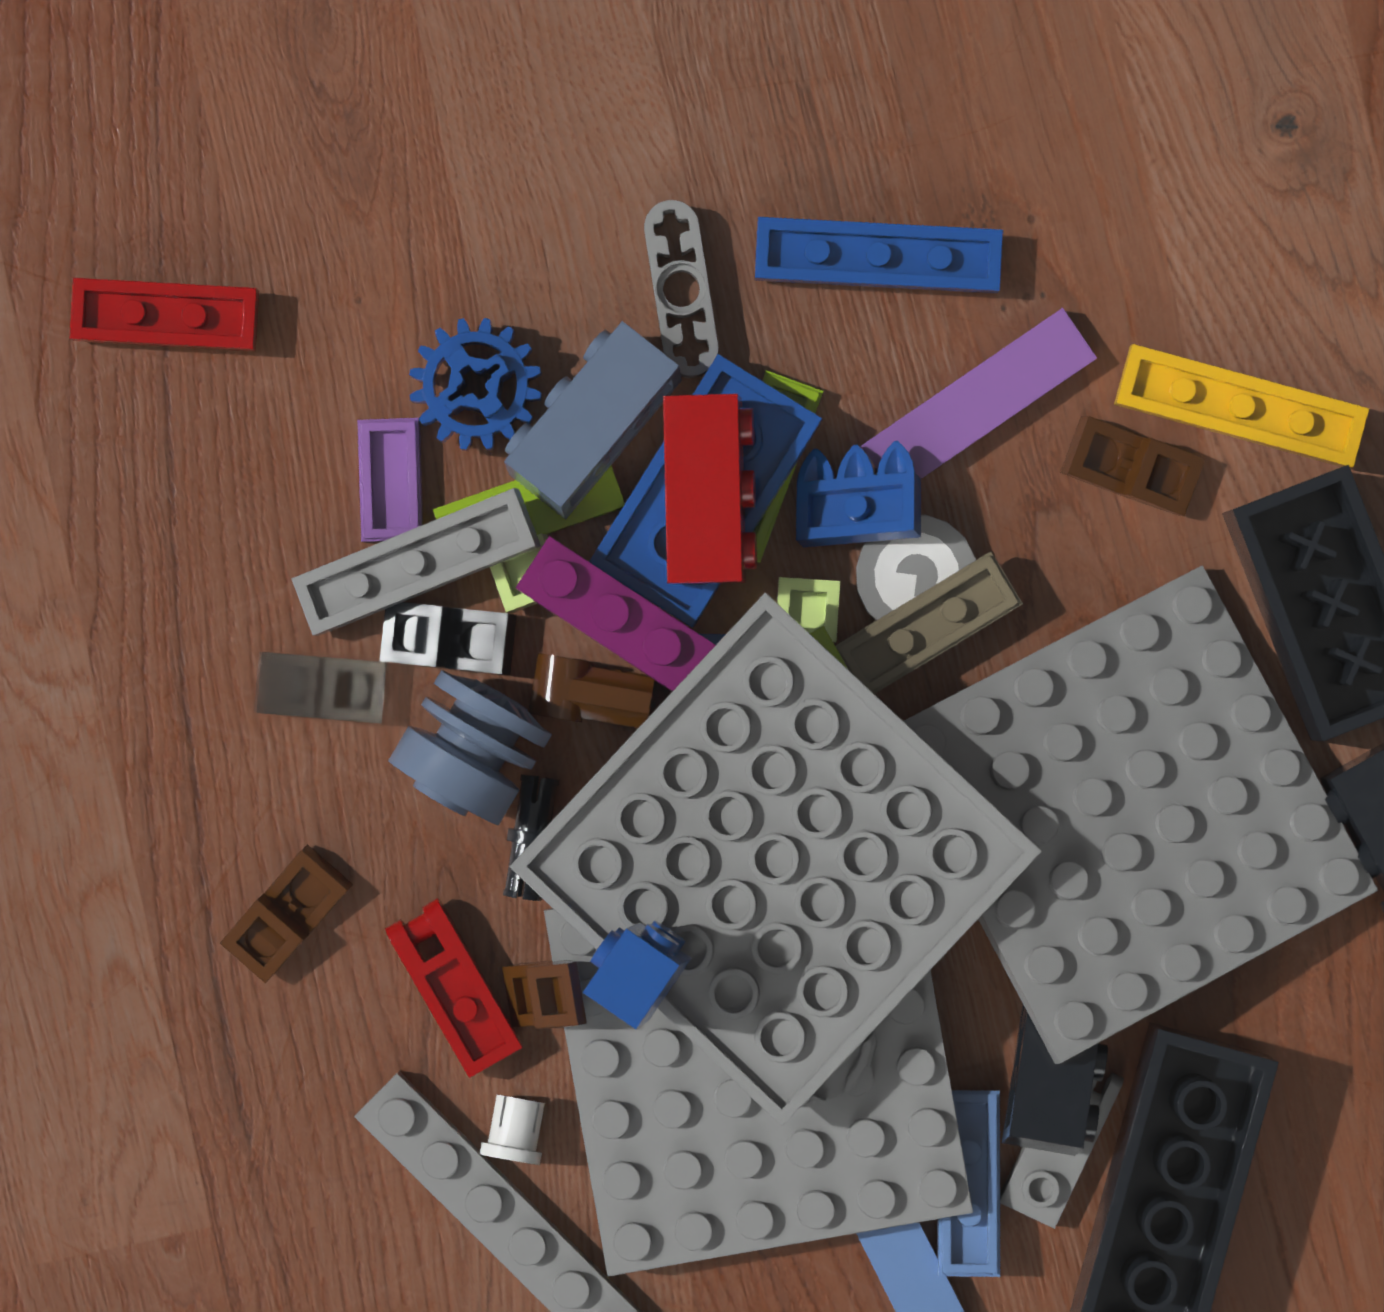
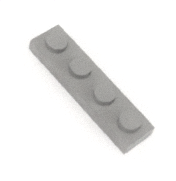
M512 488L292 578V582L312 635L320 636L526 553L541 545L520 490Z

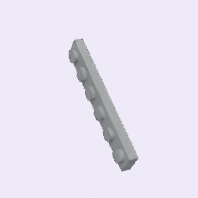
M400 1071L354 1116L549 1311L642 1312L485 1155H480V1150Z

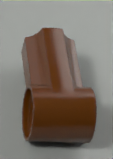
M538 653L528 712L533 715L582 723L584 718L639 728L648 719L655 680L645 676V674L616 669L613 671L592 667L593 662Z

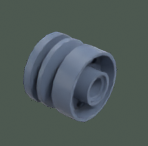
M441 670L434 684L456 698L453 706L449 708L434 699L425 697L421 705L441 723L440 728L434 734L418 727L408 726L388 761L397 769L416 780L413 786L436 802L460 815L466 816L469 811L488 822L500 825L520 790L499 770L505 761L522 768L532 769L537 760L514 746L516 741L521 736L545 748L552 733L541 727L528 712L527 708L477 679L455 676Z

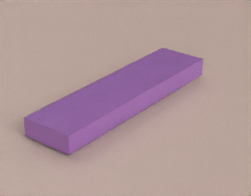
M1061 308L861 445L860 448L865 451L873 467L878 472L879 463L887 448L894 441H899L909 452L914 463L915 473L922 479L1093 362L1097 357L1065 310Z

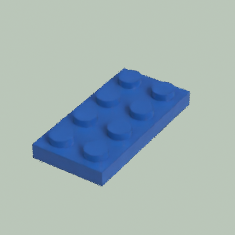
M717 354L693 395L739 394L742 397V408H753L754 445H743L744 470L755 471L756 505L755 507H745V532H754L823 419ZM663 441L589 562L694 628L722 583H667Z

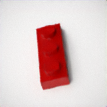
M73 278L69 339L81 342L256 351L259 290L248 287Z

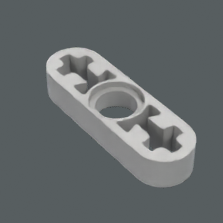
M666 200L658 203L649 211L644 223L663 352L679 365L681 377L697 378L706 374L718 354V340L698 218L691 207L681 201ZM673 213L678 223H688L690 231L680 234L681 253L684 256L693 251L696 262L678 260L668 263L661 268L658 267L657 257L670 258L668 240L665 236H655L654 228L663 225L664 215ZM679 272L692 275L697 280L700 289L697 299L692 304L684 307L672 305L663 293L666 280L671 275ZM703 311L706 322L693 321V329L696 341L698 343L707 342L709 352L699 355V365L687 366L685 357H675L673 353V348L679 347L683 343L681 323L669 328L666 318L668 316L688 318Z

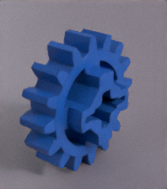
M462 318L458 319V334L451 338L443 329L438 328L435 330L437 340L440 343L436 350L422 345L419 347L418 352L428 362L425 368L410 369L409 375L411 378L423 382V389L410 394V400L416 404L427 403L429 409L421 415L419 420L424 426L439 421L442 425L438 430L437 439L442 443H445L456 433L460 435L459 444L462 451H469L474 438H481L486 450L491 451L494 450V435L502 432L508 440L513 437L515 430L512 424L517 419L523 423L531 424L534 418L524 407L526 401H541L542 393L534 388H530L529 381L540 377L542 373L539 366L525 367L523 361L532 353L528 343L520 345L515 349L511 346L515 335L514 329L508 326L499 336H495L492 334L491 320L483 318L479 331L471 332L467 322ZM485 345L501 353L495 354L486 360L470 357L463 347ZM446 360L451 367L449 385L437 397L435 390L436 377L440 366ZM472 370L479 377L485 376L487 373L492 377L485 383V387L489 392L488 395L480 400L473 393L467 394L464 397L461 395V391L467 387L466 380L463 377ZM516 373L517 389L515 398L509 409L506 410L500 402L503 383L511 378L512 374ZM463 410L483 413L489 423L474 426L466 425L453 420L451 417L458 415Z

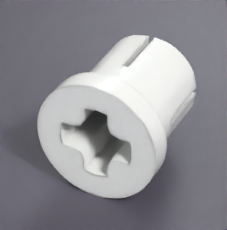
M497 1095L488 1143H481L480 1155L540 1165L542 1153L536 1152L545 1103Z

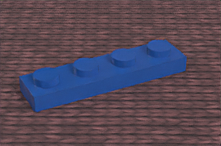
M758 217L754 281L998 293L1000 291L1003 230Z

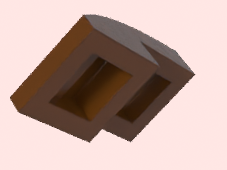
M1081 416L1060 473L1134 501L1185 517L1205 459L1156 439L1138 436L1093 417Z
M307 844L266 892L253 903L220 944L259 979L267 983L353 884Z
M537 961L502 967L512 1027L535 1026L538 1029L578 1026L587 1023L577 961Z

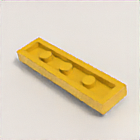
M1135 344L1129 347L1114 402L1116 406L1339 467L1349 465L1350 469L1354 467L1370 409Z

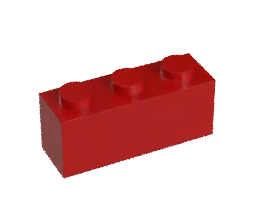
M739 394L663 396L667 583H746V570L757 569L756 532H745V507H755L756 505L755 471L744 470L743 445H754L753 408H742V397Z

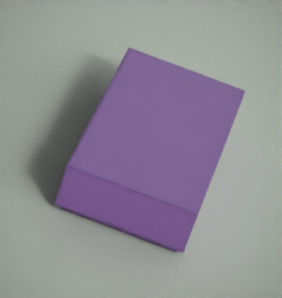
M419 418L357 420L361 542H382L423 525Z

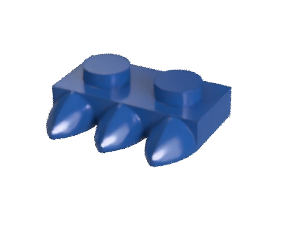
M894 441L883 454L877 475H874L873 465L868 455L858 445H853L844 456L836 479H834L833 470L828 459L818 449H813L802 463L797 479L796 541L802 547L921 537V478L915 473L914 463L909 452L899 441Z

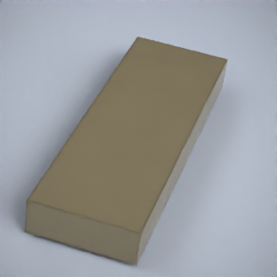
M988 552L835 646L848 670L875 694L1023 603L992 552Z

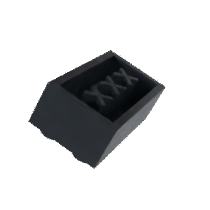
M1349 465L1331 470L1222 513L1310 740L1326 741L1384 718V554Z

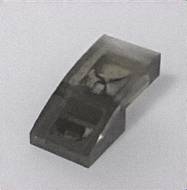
M259 652L254 712L382 723L387 662Z

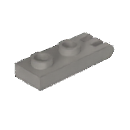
M1111 1073L1104 1084L1101 1094L1093 1091L1097 1082L1093 1080L1090 1104L1099 1106L1097 1132L1094 1141H1085L1084 1149L1078 1154L1071 1156L1026 1147L1021 1148L1000 1192L1001 1204L1055 1229L1122 1087L1123 1077Z

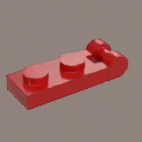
M436 898L422 906L423 914L407 923L400 919L386 927L385 931L467 1076L471 1078L521 1049L523 1043L457 931L447 909L441 900ZM436 934L444 951L425 961L418 948V944Z

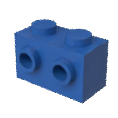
M654 921L652 925L648 923L645 926L640 922L625 930L620 927L615 932L611 930L590 961L599 969L583 993L634 1029L639 1028L651 1019L692 959L681 951L685 940L657 921Z

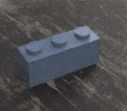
M623 321L612 333L604 330L592 341L583 356V359L587 361L584 367L573 380L565 376L554 386L544 402V405L548 408L534 426L526 423L520 427L505 448V452L509 456L505 459L504 463L509 475L565 520L663 404V396H670L682 381L679 365Z

